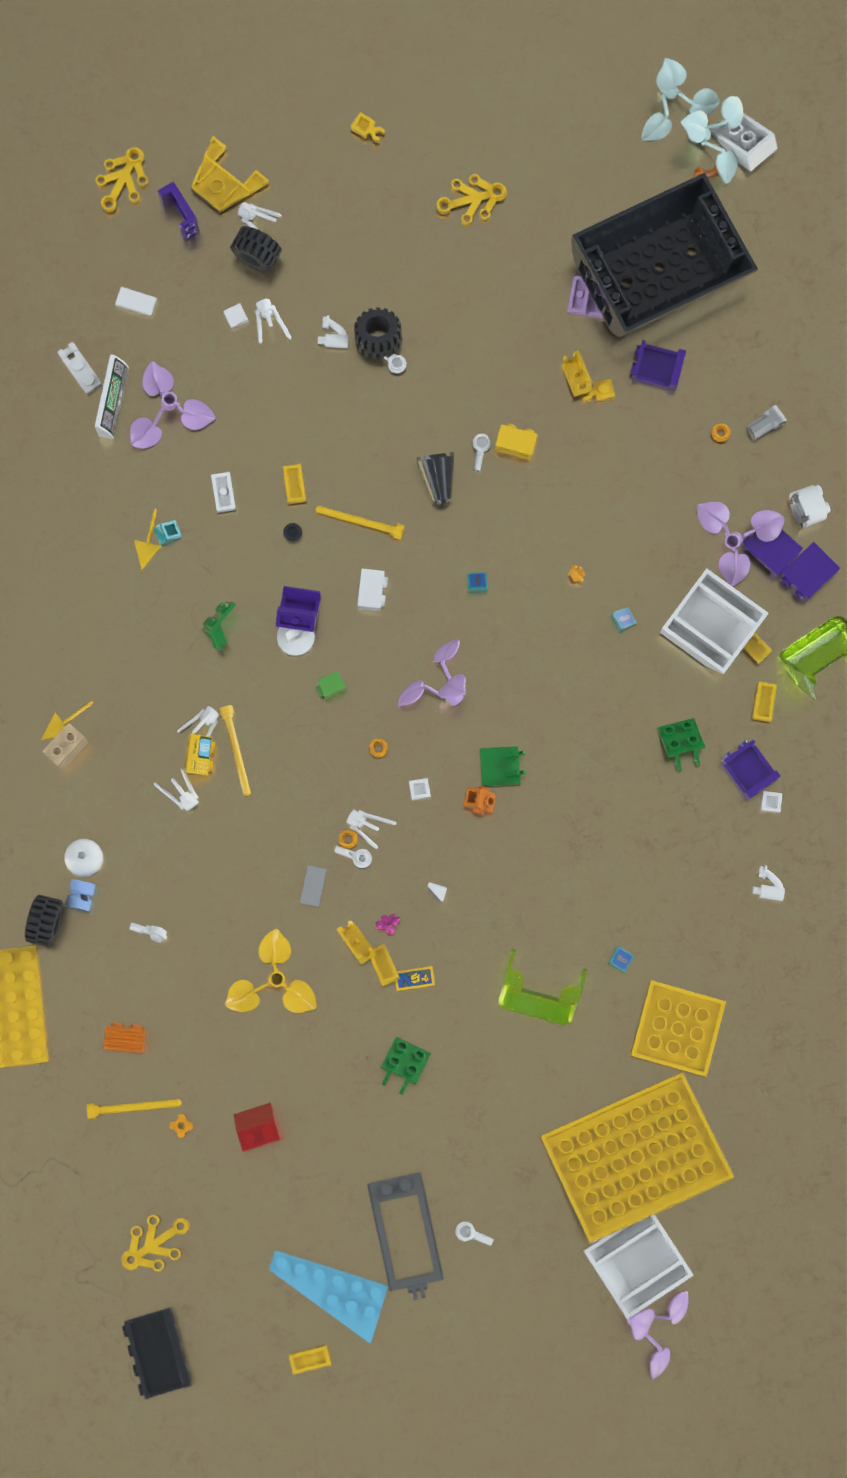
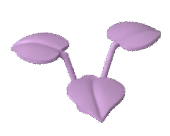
M152 361L144 372L142 385L144 391L149 396L160 394L162 397L161 409L153 423L148 418H138L132 423L130 428L131 445L137 448H149L160 441L162 431L155 425L158 423L164 410L171 411L177 407L183 413L181 416L183 425L190 430L204 428L215 420V415L206 404L195 399L187 400L184 403V409H182L180 403L177 402V396L173 392H169L174 384L171 373Z
M714 501L697 505V513L702 526L708 532L715 534L719 533L722 527H724L726 535L725 544L735 552H727L719 560V570L731 586L741 582L747 576L751 567L749 557L746 554H738L737 547L742 544L743 538L756 531V535L760 540L772 541L779 536L785 522L784 516L772 510H762L751 518L753 529L744 534L739 532L729 533L728 526L725 523L730 518V512L725 504Z
M459 639L443 644L437 649L433 657L435 662L441 661L449 681L440 688L439 692L428 685H423L424 682L422 680L409 684L399 697V708L417 701L423 694L424 689L435 693L441 699L445 698L452 706L462 701L463 695H466V677L464 674H458L451 678L445 665V661L451 659L456 654L460 644Z
M687 1290L680 1292L672 1299L668 1310L669 1315L667 1316L655 1315L652 1309H646L627 1319V1323L632 1327L635 1340L639 1341L646 1337L658 1349L650 1363V1374L653 1380L661 1375L669 1364L670 1350L666 1347L662 1349L648 1334L649 1328L654 1319H671L672 1324L680 1322L688 1308L689 1298Z

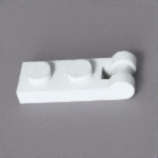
M73 341L64 350L60 349L57 351L86 395L102 386V382ZM73 353L75 357L69 360L67 356Z

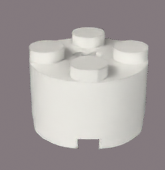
M810 485L789 495V500H793V504L790 505L792 514L798 524H803L802 528L826 520L827 513H830V506L823 499V491L820 485Z

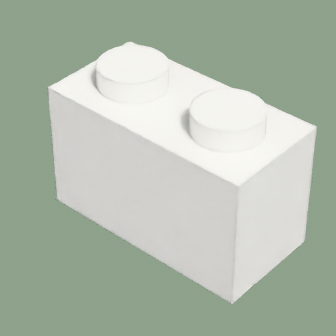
M361 570L358 610L380 612L381 607H385L386 596L382 595L383 588H387L388 577H384V571Z

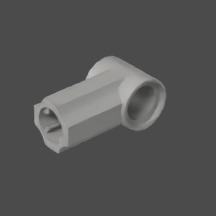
M775 405L765 411L763 416L748 424L747 428L751 436L756 440L770 430L781 427L787 422V419L778 406Z

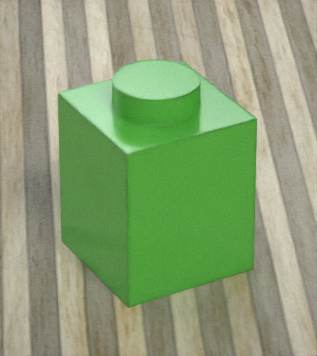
M338 671L317 680L318 686H316V690L320 697L324 696L325 700L346 691L345 684Z

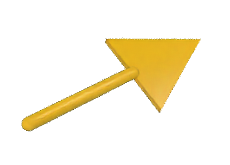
M156 508L153 510L146 542L134 540L142 570L162 547L161 545L150 543L157 514Z
M93 701L87 703L63 722L55 712L41 740L55 738L65 727V724L90 707Z

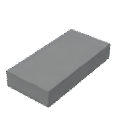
M308 865L300 904L319 908L327 869Z

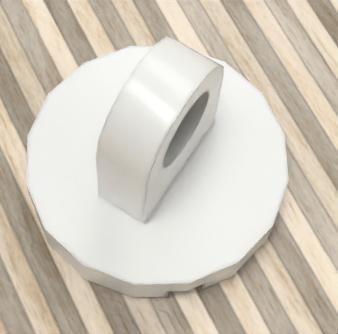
M282 627L278 629V646L288 655L296 657L304 655L311 650L314 644V632Z

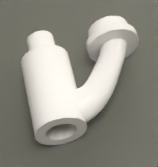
M329 315L327 317L323 316V328L329 329L330 326L338 335L326 334L325 337L318 336V344H325V347L348 348V335L344 328L329 319Z
M767 865L760 866L758 877L764 880L767 877L774 886H753L752 894L759 895V898L783 901L785 888H783L782 882L767 869Z

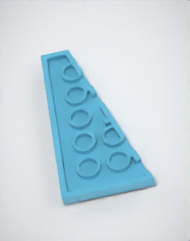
M275 1250L269 1268L270 1271L371 1344L387 1292V1285Z

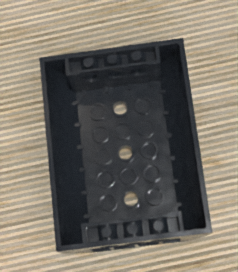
M705 172L573 234L571 240L575 266L610 331L617 336L626 335L758 270ZM687 248H695L697 254L690 255L687 252ZM662 263L664 269L659 271L654 267V264ZM628 278L632 284L624 286L621 280Z

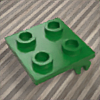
M221 602L216 607L214 616H209L203 623L202 631L211 639L212 646L215 649L224 650L220 644L228 645L220 623L236 606L234 602Z
M694 718L657 727L668 758L674 757L678 772L682 771L679 755L681 753L692 751L696 767L700 766L698 750L705 749V744Z
M518 746L480 748L482 786L520 785V776L527 774L526 770H519V757L524 756L525 751L519 752Z
M396 1036L381 1066L382 1069L387 1071L381 1085H386L393 1072L405 1078L399 1094L403 1095L408 1082L417 1084L431 1053Z

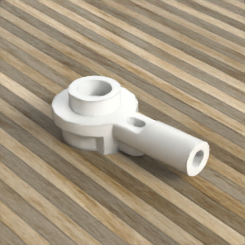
M392 354L390 357L384 356V359L388 361V367L391 372L402 373L406 369V360L401 355Z
M478 434L473 439V447L476 450L474 471L481 470L484 452L488 451L491 447V439L486 434Z
M338 845L335 847V853L353 859L354 864L358 868H366L372 862V856L366 849L354 852Z
M133 922L130 925V930L148 934L151 936L150 939L155 942L161 943V941H166L167 931L161 927L153 925L145 927Z
M460 1222L455 1229V1234L461 1241L474 1239L491 1246L494 1240L491 1237L476 1232L473 1225L469 1222Z

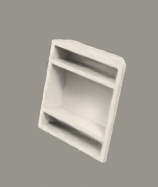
M706 568L662 627L660 633L706 667L724 674L766 618L768 612Z
M655 1215L604 1237L584 1250V1253L627 1319L694 1276Z

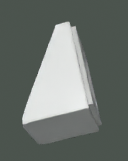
M429 882L427 887L443 903L447 888Z

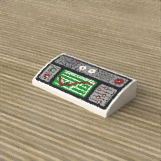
M110 354L95 422L98 436L114 439L129 370L128 365L122 359Z

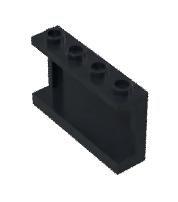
M172 1307L124 1321L125 1325L122 1326L125 1338H129L128 1352L130 1357H134L135 1365H133V1371L136 1377L139 1376L141 1384H138L140 1395L145 1397V1400L193 1385Z

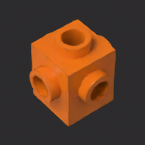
M479 786L478 788L467 787L463 806L473 809V813L484 815V812L492 813L497 794L489 792L490 788Z

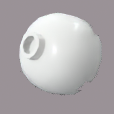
M78 839L67 847L65 864L67 869L74 875L90 877L101 869L103 852L94 841Z

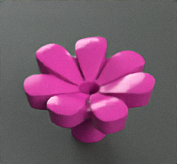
M391 914L389 918L387 915H383L381 920L375 922L377 929H384L388 935H392L395 933L393 927L400 922V917H396L395 914Z

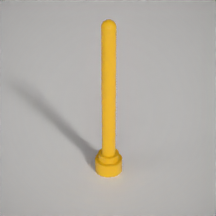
M317 506L315 509L319 514L388 532L393 538L399 540L403 536L405 525L397 523V525L393 524L391 526L322 506Z
M224 706L218 708L219 717H222V720L225 721L243 794L249 796L251 791L232 721L233 706Z
M179 1099L110 1106L95 1105V1103L87 1104L88 1119H96L100 1114L179 1107L182 1102Z

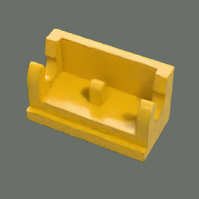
M579 350L574 351L573 358L568 359L567 355L563 357L562 369L574 397L591 392L592 381Z
M348 921L347 927L343 928L340 926L336 929L361 965L377 954L357 925L353 924L352 921Z

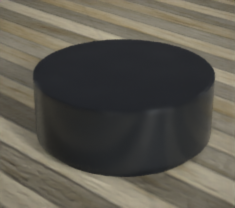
M296 523L287 524L283 530L284 538L290 543L298 542L302 538L301 527Z

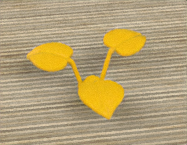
M278 929L269 932L261 941L258 949L262 962H272L274 972L268 976V982L254 989L253 984L247 980L236 981L230 987L225 1002L226 1007L233 1011H251L260 1002L256 992L270 985L273 988L282 986L287 991L283 995L282 1000L285 1008L290 1012L302 1013L315 1010L317 1007L315 995L307 983L301 980H294L289 988L284 983L285 976L278 971L275 962L278 964L286 962L291 955V947Z

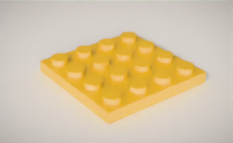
M651 980L630 1056L707 1077L726 1001Z

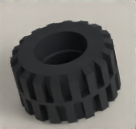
M248 226L240 228L230 246L231 251L237 258L261 271H271L282 252V248L272 237L256 228Z
M376 307V310L370 308L368 312H362V317L358 316L357 322L354 324L355 341L359 351L365 353L366 357L372 356V359L377 357L384 359V356L390 357L392 352L396 353L402 341L401 322H399L398 316H395L393 311L388 312L386 308L380 310V307ZM377 330L387 332L382 336L370 335V333Z
M39 894L35 897L26 921V942L50 947L53 944L62 918V900Z

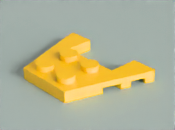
M213 136L195 176L191 190L221 213L266 186L269 180L255 170L244 184L215 162L226 150V146Z

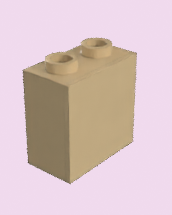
M68 723L48 744L43 753L63 771L89 742L78 730Z

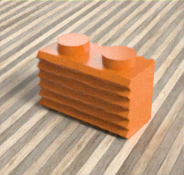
M111 1022V1026H106L103 1049L144 1054L146 1030L142 1029V1025L131 1024L130 1028L123 1027V1023Z

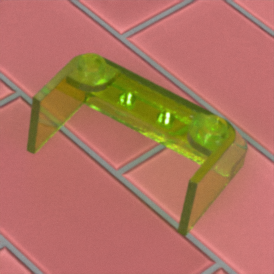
M841 616L831 618L784 649L779 655L782 664L798 687L813 700L817 699L813 690L817 683L814 675L841 657H847V620Z
M512 949L498 998L499 1006L507 1011L563 1026L570 1024L578 1007L588 969L584 968L582 970L578 987L573 985L566 986L562 990L560 998L522 988L524 982L522 973L511 969L516 951Z

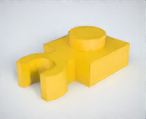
M362 112L359 113L350 126L352 131L365 139L368 135L372 136V140L376 143L380 142V138L376 134H385V130L382 127H374L376 121Z
M606 379L593 382L592 391L588 392L589 395L583 397L582 400L583 402H588L592 397L596 398V402L614 399L615 393L612 380Z

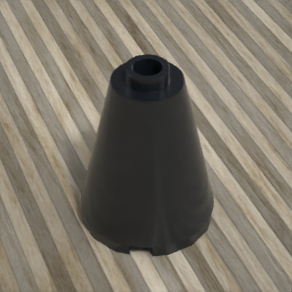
M450 452V456H447L445 453L424 456V460H421V457H417V463L432 501H437V505L448 503V499L452 497L454 452Z

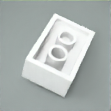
M744 113L738 127L730 129L726 123L710 130L711 135L725 150H732L737 157L738 163L749 171H752L777 150L774 133Z

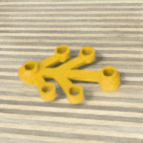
M136 147L130 148L125 156L113 160L107 159L104 162V167L108 172L114 171L116 166L126 164L123 170L107 175H98L95 179L97 186L100 188L105 187L108 182L117 180L110 195L104 196L101 200L102 208L105 211L112 212L116 209V199L125 182L129 191L128 197L130 202L135 204L140 201V195L135 189L130 173L135 167L138 175V185L142 188L148 186V177L144 174L141 165L144 160V154L141 149ZM137 155L138 158L133 160L132 156ZM112 163L113 166L109 168L107 167V164ZM100 179L105 180L104 183H98ZM145 179L146 182L142 184L140 180ZM137 195L138 197L137 199H132L131 196ZM107 203L113 204L111 207H106Z
M472 174L469 177V184L472 187L480 186L486 190L478 192L463 184L460 179H454L451 182L452 190L455 192L461 191L469 196L451 201L446 197H442L437 201V210L441 214H447L452 208L471 204L461 218L462 224L469 226L472 224L473 215L481 201L489 199L485 208L479 212V218L482 221H487L490 218V212L495 203L502 201L507 195V189L503 184H490L482 180L477 174ZM476 178L478 182L473 183L471 179ZM459 183L460 187L456 188L453 185ZM498 190L501 192V194L496 195L494 194V192ZM446 205L447 209L443 210L441 206ZM483 212L488 213V216L483 217L481 214ZM469 217L470 221L465 222L464 218Z
M150 1215L147 1219L148 1230L144 1247L137 1251L139 1237L142 1236L143 1229L140 1226H134L131 1229L132 1239L130 1248L121 1257L122 1265L128 1270L136 1269L138 1266L153 1268L155 1271L163 1270L165 1266L163 1260L157 1259L153 1261L142 1257L152 1253L170 1257L172 1260L179 1259L181 1251L178 1248L168 1249L158 1246L177 1233H186L189 1229L188 1221L184 1218L176 1219L172 1228L154 1239L156 1226L159 1224L160 1219L157 1215ZM151 1217H155L157 1219V1223L155 1225H152L150 1223ZM179 1222L184 1224L183 1230L177 1228ZM135 1228L140 1229V1235H134L133 1231ZM173 1250L178 1251L179 1255L177 1258L172 1257L171 1253ZM129 1256L134 1257V1263H128L127 1259ZM157 1261L162 1263L161 1269L155 1268Z

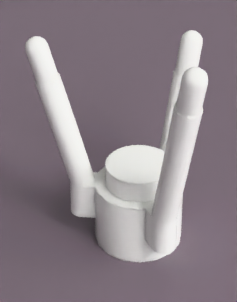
M243 202L238 210V216L242 217L241 222L256 229L258 228L249 221V219L253 220L256 215L276 222V219L269 215L282 216L280 213Z
M270 299L258 301L255 314L257 317L259 343H262L261 316L266 318L269 326L272 327L273 324L270 317L273 314L287 338L291 339V335L277 313L275 305H271Z
M208 706L179 728L177 732H182L200 718V723L194 728L192 734H195L204 724L206 726L211 724L206 736L210 737L215 726L219 723L217 721L219 714Z
M184 768L180 770L190 793L188 791L185 793L174 778L171 779L182 795L179 797L181 801L157 782L154 783V786L175 802L181 810L189 811L199 803L197 800L198 796L194 792L187 774L184 773Z
M353 809L346 823L351 825V830L355 831L372 847L377 849L378 846L358 827L362 828L365 825L376 831L379 830L378 827L367 822L366 818L396 825V822Z

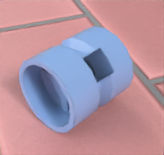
M71 879L69 886L71 894L67 895L65 906L89 912L92 902L89 898L93 896L96 885Z

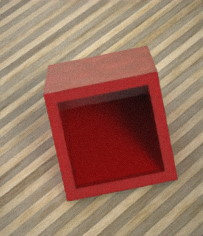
M271 1102L233 1114L242 1152L282 1140Z

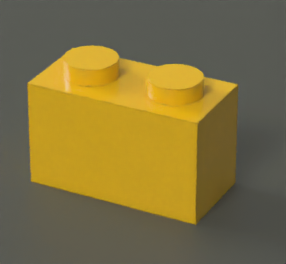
M501 424L495 450L531 460L538 434L527 428H524V430L517 429L513 424Z

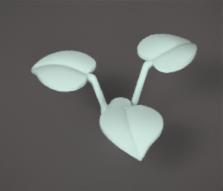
M665 58L656 79L657 86L662 92L661 98L665 115L660 112L653 114L646 122L641 138L646 141L660 140L669 134L672 122L667 119L669 114L666 98L673 99L678 94L688 103L692 104L689 109L690 113L702 111L707 116L719 104L720 100L713 90L705 88L698 91L694 95L693 100H690L676 87L684 83L686 79L685 69L678 62Z
M734 96L726 98L722 104L721 113L725 119L722 122L707 126L708 118L702 111L692 112L680 121L692 142H701L702 145H707L722 153L716 158V166L725 184H728L736 173L738 167L737 157L732 150L725 152V149L711 144L707 140L711 137V128L727 123L730 129H734L741 123L743 117L742 103L738 97Z

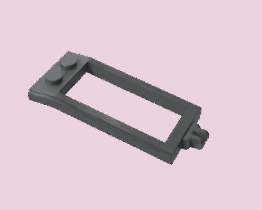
M421 1172L367 1184L390 1292L407 1288L408 1293H413L414 1300H418L417 1291H420L421 1298H426L424 1290L428 1289L427 1284L444 1280ZM418 1194L434 1273L396 1281L379 1202Z

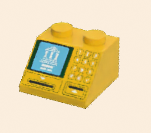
M197 734L188 735L184 773L208 776V772H212L213 761H210V753H214L215 742L212 741V737Z

